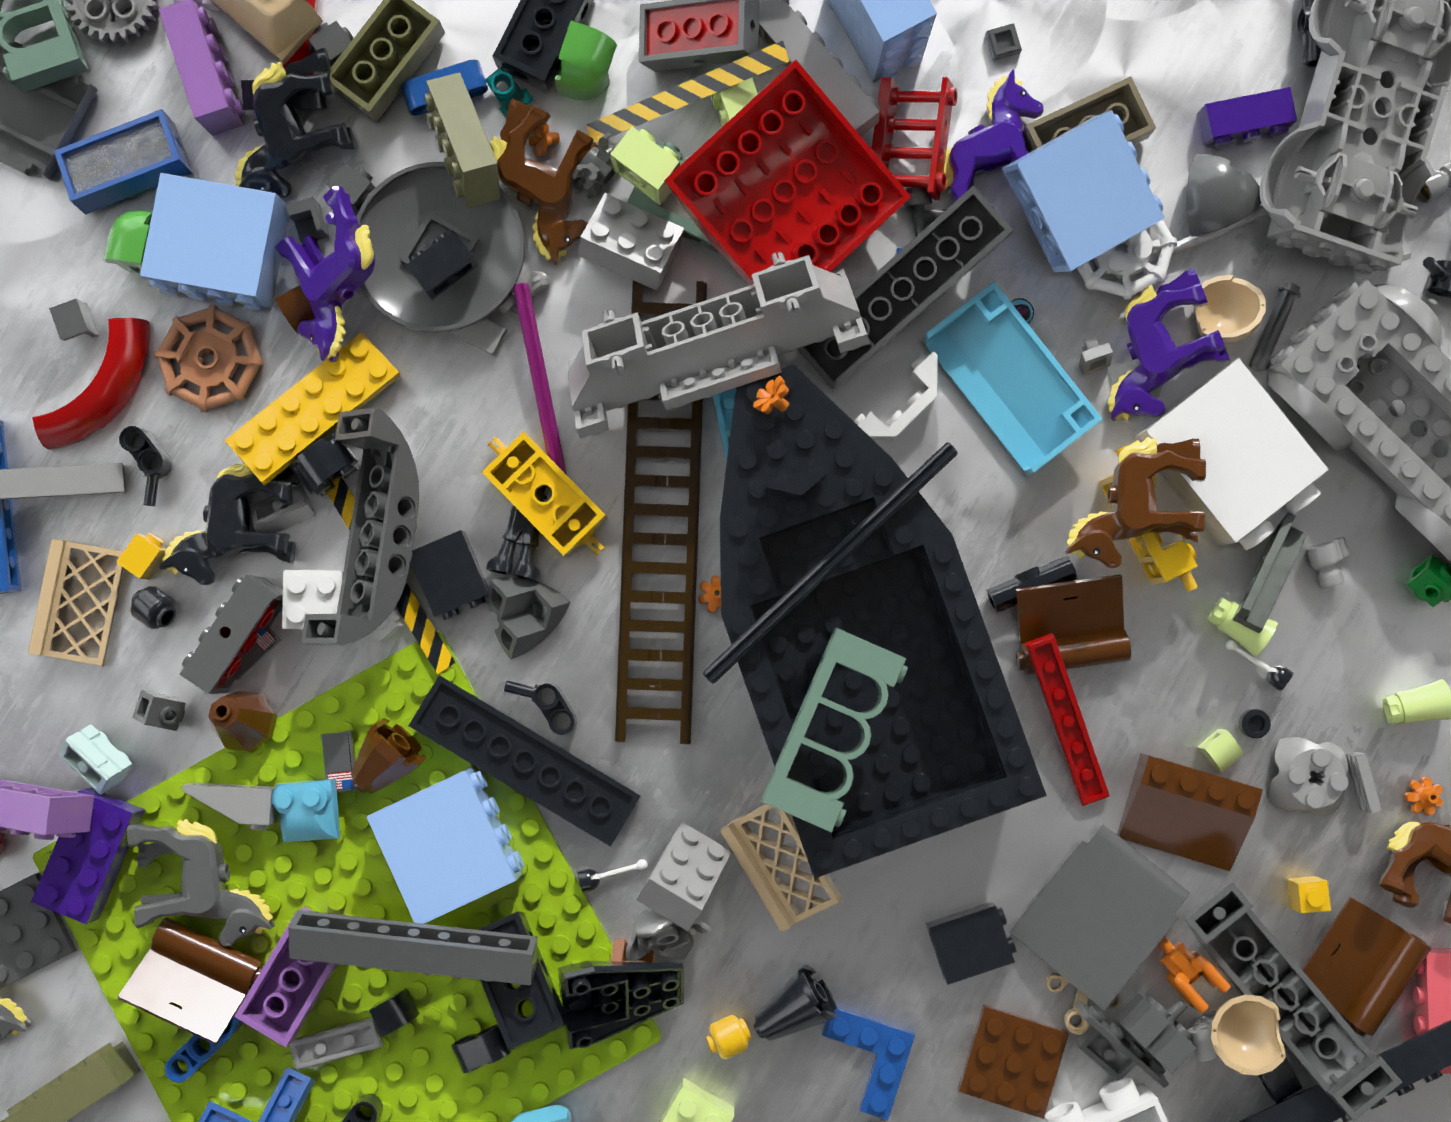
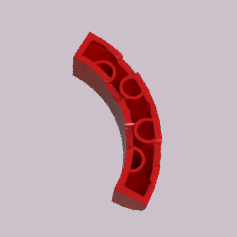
M140 318L108 319L109 336L106 353L92 382L79 396L67 405L53 412L32 417L36 435L43 447L52 450L80 442L84 437L98 429L104 428L123 410L142 379L141 372L145 357H148L149 321Z

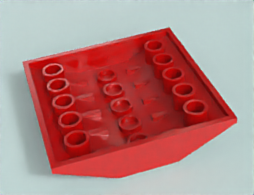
M794 60L664 180L700 231L750 285L754 284L752 274L766 270L774 265L772 255L776 253L777 259H779L778 252L784 254L785 261L796 260L809 255L812 265L831 272L911 198V195L797 60Z

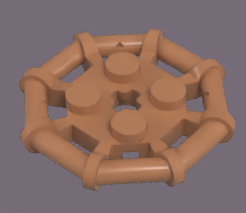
M209 305L206 309L181 317L175 316L159 350L155 351L154 355L158 359L164 378L165 392L169 396L174 395L199 408L201 412H208L209 409L237 400L243 401L259 367L263 366V360L260 359L252 333L253 326L249 321L244 322L218 309L217 305ZM206 321V327L202 328L203 330L191 332L188 327ZM219 321L233 330L226 335L216 330L217 322ZM182 333L185 337L177 352L172 351ZM240 338L243 340L247 356H239V350L235 345V341ZM213 351L214 362L205 366V360L202 358V355ZM170 360H177L180 363L181 375L175 377ZM239 364L246 365L238 383L235 384L231 379ZM188 381L199 385V395L185 389L184 385ZM225 384L230 390L210 397L211 388L222 387Z

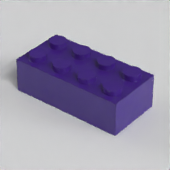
M93 788L78 790L77 792L94 795L90 832L76 833L75 838L58 837L31 901L83 924L91 923L100 918L129 849L127 827L130 824H139L145 809L106 793L100 795Z

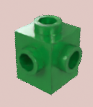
M1432 554L1411 570L1406 585L1414 591V594L1420 600L1426 601L1432 607H1435L1442 601L1446 603L1451 600V566L1444 564Z

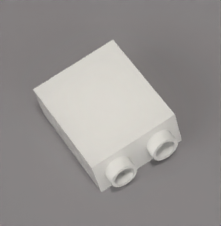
M1239 358L1222 367L1133 437L1135 442L1138 440L1140 443L1147 437L1150 439L1156 438V446L1160 443L1173 444L1192 438L1199 439L1201 446L1200 459L1206 460L1205 481H1192L1185 474L1172 470H1165L1160 473L1190 511L1205 513L1204 529L1218 546L1233 544L1239 541L1244 549L1248 550L1263 541L1275 530L1267 518L1283 505L1290 513L1294 514L1310 504L1321 494L1313 482L1329 470Z

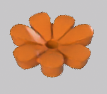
M548 124L538 127L532 132L534 136L529 137V145L535 146V156H545L548 146L559 143V133L549 132Z
M778 376L775 382L770 380L766 384V391L759 389L756 394V398L759 400L754 402L753 407L765 414H769L774 406L781 412L785 411L789 406V402L783 398L788 394L789 389L785 385L783 378Z
M715 575L711 577L710 584L706 581L700 584V589L704 591V594L698 596L700 604L708 603L707 611L709 613H715L717 607L721 610V580L719 576ZM716 591H718V592L720 593L719 596H716V595H715V592H716Z
M1422 777L1421 783L1412 780L1409 783V787L1413 792H1406L1404 794L1405 801L1414 802L1411 805L1413 813H1420L1423 810L1425 815H1433L1435 807L1443 805V800L1439 797L1443 792L1442 786L1439 784L1432 786V780L1428 777Z

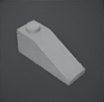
M197 782L183 784L182 791L239 824H249V829L266 830L267 825L277 822L278 811L272 804L273 792L276 787Z

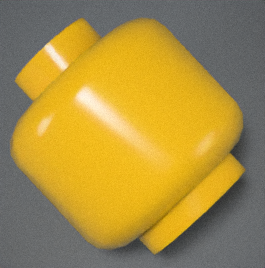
M729 1015L711 1023L709 1026L710 1035L705 1037L711 1053L717 1052L722 1059H728L746 1051L748 1041L751 1040V1035L744 1019H738L735 1015Z

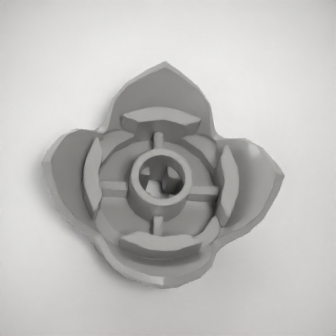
M1300 737L1279 739L1274 753L1279 773L1272 779L1269 787L1270 802L1287 811L1309 810L1318 816L1334 813L1344 800L1345 789L1349 783L1347 778L1349 766L1343 749L1331 742L1315 744ZM1311 771L1317 773L1315 783L1308 781L1311 778L1309 775Z
M652 909L640 910L633 915V933L626 948L627 961L640 959L647 953H650V948L653 946L661 955L684 960L694 946L696 931L707 933L711 931V928L704 922L696 919L689 931Z

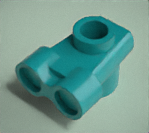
M502 67L485 79L500 103L501 107L499 110L506 119L512 98L525 105L534 99L526 88L521 89L511 74ZM505 82L508 88L506 91H499L497 84Z

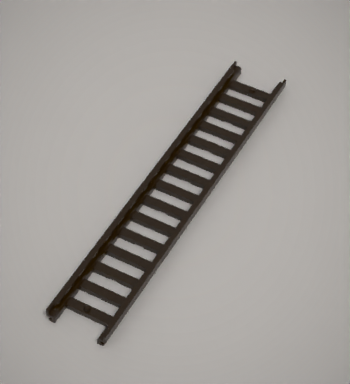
M632 281L631 314L638 312L640 319L642 315H663L693 305L686 303L642 302L643 284ZM697 281L696 303L707 300V283H704V281ZM660 393L652 398L639 401H662V396ZM703 399L692 402V419L638 417V401L628 404L615 725L616 742H625L626 719L681 721L680 744H691ZM637 429L691 431V447L637 446ZM636 458L690 460V476L636 474ZM635 487L689 488L688 505L634 503ZM634 515L688 517L687 534L633 532ZM633 544L687 546L686 563L632 561ZM632 573L686 575L685 592L631 590ZM631 602L685 604L684 621L630 619ZM630 631L684 633L683 650L629 649ZM628 660L683 662L682 680L628 678ZM627 689L682 691L681 709L627 707Z

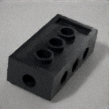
M520 0L492 55L496 67H502L509 74L549 92L561 67V60L558 58L570 21L582 24L594 0ZM544 22H551L546 26L541 25ZM531 47H538L535 51H528Z
M519 911L478 929L534 936L525 913ZM538 945L537 967L531 985L522 984L515 989L511 983L480 980L508 1051L522 1047L570 1024ZM527 1000L531 1001L534 1007L533 1013L529 1017L525 1016L522 1010L523 1004Z

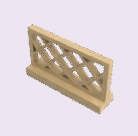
M51 539L28 654L104 666L124 568L117 563L116 569L106 575L97 561L106 555L118 556L119 559L123 551ZM73 548L84 550L90 559L89 562L78 569L70 561ZM91 552H96V553H101V554L94 558L93 555L91 554ZM94 564L102 578L88 586L80 572ZM70 567V569L72 570V573H70L69 575H67V573H68V568ZM115 575V576H114V581H113V584H112V582L110 581L109 578H110L111 576ZM76 576L84 590L70 597L64 589L65 582ZM106 581L111 589L110 598L100 603L91 589ZM88 593L96 607L82 614L73 601ZM64 596L67 601L61 604L62 597ZM109 603L108 610L106 612L103 606ZM70 604L79 618L64 626L58 617L59 611ZM99 609L106 618L105 624L97 631H94L85 618ZM82 621L91 635L76 643L68 629ZM57 624H58V626H59L61 629H60L59 631L55 632V631H56V626H57ZM103 631L102 639L100 640L98 634ZM61 633H64L73 645L64 652L52 651L53 640ZM94 638L100 647L98 658L86 657L79 646ZM73 650H76L79 655L69 653Z
M764 804L744 816L741 815L732 820L720 832L780 931L783 932L791 928L795 923L839 903L842 897L828 874L814 879L813 874L810 875L799 871L800 860L806 862L808 860L792 815L777 809L782 817L781 824L768 820L769 809L773 807ZM750 820L761 824L759 835L752 833L746 823ZM766 827L779 831L777 842L765 838ZM785 834L794 837L797 842L796 850L783 845ZM763 845L776 850L774 861L767 858L763 851ZM782 852L795 857L793 868L780 863ZM779 871L792 875L790 886L783 884L778 876ZM797 878L810 882L809 893L796 889ZM816 885L825 888L830 898L824 900L814 896ZM794 896L807 901L806 910L800 912L793 901Z

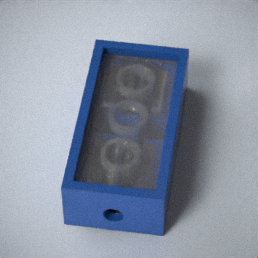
M163 109L54 151L70 201L85 215L158 187L160 173L182 177L192 174L176 125Z

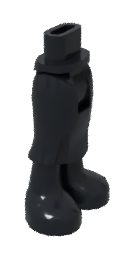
M541 486L536 492V498L540 502H546L544 500H547V496L544 495L546 486ZM513 504L510 509L507 529L502 536L504 539L498 554L489 559L486 570L510 576L513 568L515 548L518 545L522 546L513 575L518 578L539 582L541 573L534 564L536 547H539L540 532Z

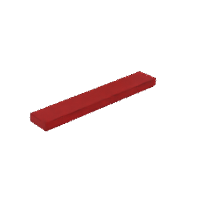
M1050 633L1024 643L1080 804L1085 806L1110 797L1054 634Z

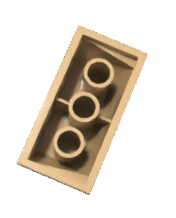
M211 0L284 64L289 61L323 22L318 13L306 0Z

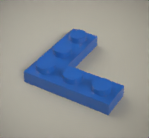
M837 1007L833 1011V1013L838 1014L837 1017L825 1022L822 1036L876 1054L859 1110L888 1120L915 1034Z
M286 1067L258 1122H295L316 1080ZM209 1101L199 1122H253Z

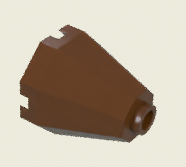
M236 691L219 698L211 704L208 717L214 732L226 749L253 753L259 749L257 748L259 745L267 743L272 739L277 714L270 707L269 701L264 695Z
M385 718L376 722L367 732L351 771L353 785L363 793L369 792L372 794L411 773L426 760L424 754L421 756L418 754L422 749L420 743L402 726L398 724L393 728L388 726L387 724L390 721Z

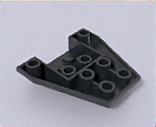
M583 961L558 967L560 1001L570 1023L565 1026L569 1049L586 1048L591 1044L601 1042L684 1004V967L682 963Z

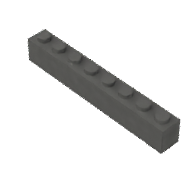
M301 910L297 911L288 928L289 958L303 961L478 979L486 982H505L515 985H531L537 967V936Z

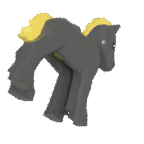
M187 819L184 821L179 820L177 822V829L173 826L128 825L129 847L138 846V867L148 866L156 857L167 853H175L183 858L182 893L142 896V905L136 906L134 910L136 928L149 925L163 916H178L182 914L212 919H227L225 927L219 935V943L222 946L229 947L252 932L261 934L263 929H271L275 926L269 906L264 904L265 900L260 899V895L250 894L249 890H227L226 881L230 879L229 865L227 863L224 864L222 846L211 828L201 825L196 821L191 824Z

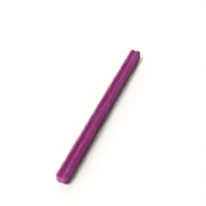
M519 283L514 285L513 289L546 453L567 475L528 283Z

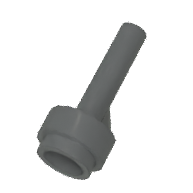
M906 188L911 198L904 203V207H913L915 237L926 228V222L934 221L947 210L946 208L924 210V205L932 204V197L927 192L928 188Z

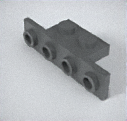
M1081 1000L1076 1003L1084 1020L1091 1025L1075 1041L1079 1049L1116 1080L1123 1079L1138 1065L1162 1087L1165 1088L1169 1085L1164 1076L1166 1070L1154 1057L1151 1060L1145 1056V1051L1136 1041H1127L1124 1038L1126 1037L1124 1032L1115 1023L1109 1025L1105 1022L1104 1015L1094 1005L1089 1008Z

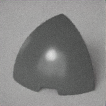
M1209 154L1195 155L1189 172L1186 195L1187 220L1191 236L1206 234L1229 227L1249 216L1261 205L1260 186L1250 173L1245 172L1242 174L1230 166V160L1220 156Z
M501 577L490 580L488 595L489 611H494L497 615L499 627L495 629V634L510 659L525 654L548 637L561 622L571 603L555 589L537 581L518 577Z

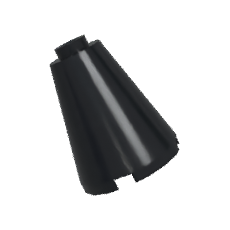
M804 965L799 968L755 1015L753 1026L760 1038L772 1041L831 1021L837 1017L838 1014L833 1013L837 1009L833 995L823 979L818 982L813 977L816 971L812 967Z

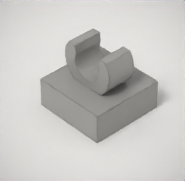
M1095 336L1083 340L1085 346L1082 347L1083 351L1081 352L1079 362L1083 375L1111 366L1113 351L1109 343L1099 346Z

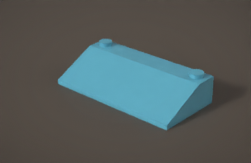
M995 281L928 331L921 340L930 353L934 351L938 355L937 362L1027 476L1037 471L1103 420Z

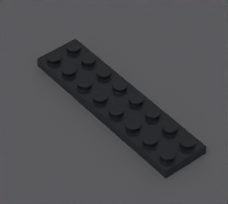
M440 675L408 725L610 847L641 795Z

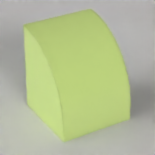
M1218 729L1197 747L1219 774L1223 773L1243 756V751L1228 730Z

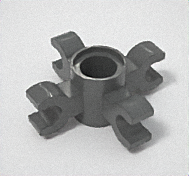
M610 133L599 139L598 148L593 147L585 155L572 175L574 179L579 176L582 177L577 181L576 189L579 190L583 186L589 188L588 199L597 195L600 191V184L602 186L606 185L616 173L610 154L617 145H609Z

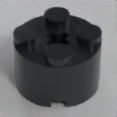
M336 432L330 434L333 439L329 442L322 438L303 451L297 457V460L300 462L298 465L295 463L289 465L311 495L324 496L336 487L333 482L340 477L347 479L359 470L356 465L359 460L347 444L335 441Z

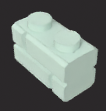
M92 725L69 736L58 754L100 795L122 782L133 765L124 752L118 751L109 742L108 737L103 732L96 730Z

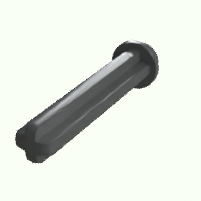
M1284 282L1283 286H1279L1278 291L1280 294L1251 358L1250 368L1261 372L1266 369L1295 300L1301 297L1300 286L1291 282Z

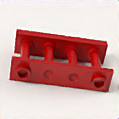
M881 77L877 102L880 107L879 123L874 126L871 149L888 169L889 162L893 161V159H931L929 176H894L903 187L928 188L927 192L934 200L940 201L941 191H944L946 188L944 166L952 106H956L957 89L948 77H942L941 91H901V88H899L892 77ZM901 102L939 103L937 119H898L896 116L897 105H900ZM897 130L935 131L933 147H894L892 144L893 133H896Z

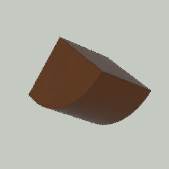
M301 285L275 298L281 312L297 334H299L298 325L303 320L310 321L315 319L310 302L305 296Z

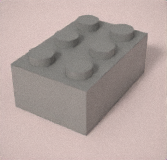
M604 193L580 237L578 256L657 291L680 248L684 228Z
M681 821L636 900L689 931L703 910L732 851Z

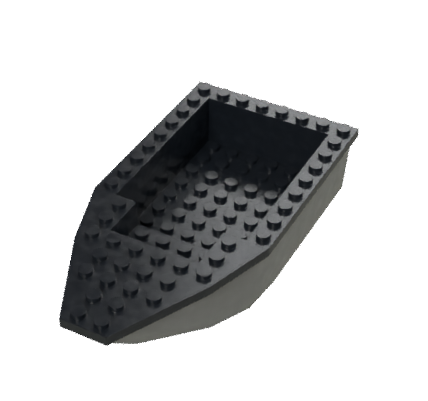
M794 364L782 368V373L736 387L720 512L721 617L731 645L908 479L893 458ZM781 376L789 389L788 394L783 397L789 402L788 408L781 412L774 406L769 414L754 408V402L759 400L756 398L758 390L764 389L766 391V384L770 380L775 382V379ZM828 467L829 473L826 478L800 501L765 493V481ZM919 491L738 661L775 767L835 628L906 658L904 665L908 669L901 684L896 682L894 687L887 685L888 700L886 706L880 714L873 718L865 719L871 732L869 746L863 754L855 759L848 760L852 766L854 777L848 792L839 798L844 803L842 809L846 810L840 827L834 826L832 832H829L792 815L814 879L1047 796L954 537ZM836 663L821 697L853 711L865 712L874 707L879 693L878 687L872 679ZM818 703L804 737L835 751L847 752L858 745L862 733L860 725L855 719ZM801 743L787 777L818 791L829 792L838 788L843 782L844 769L838 759Z

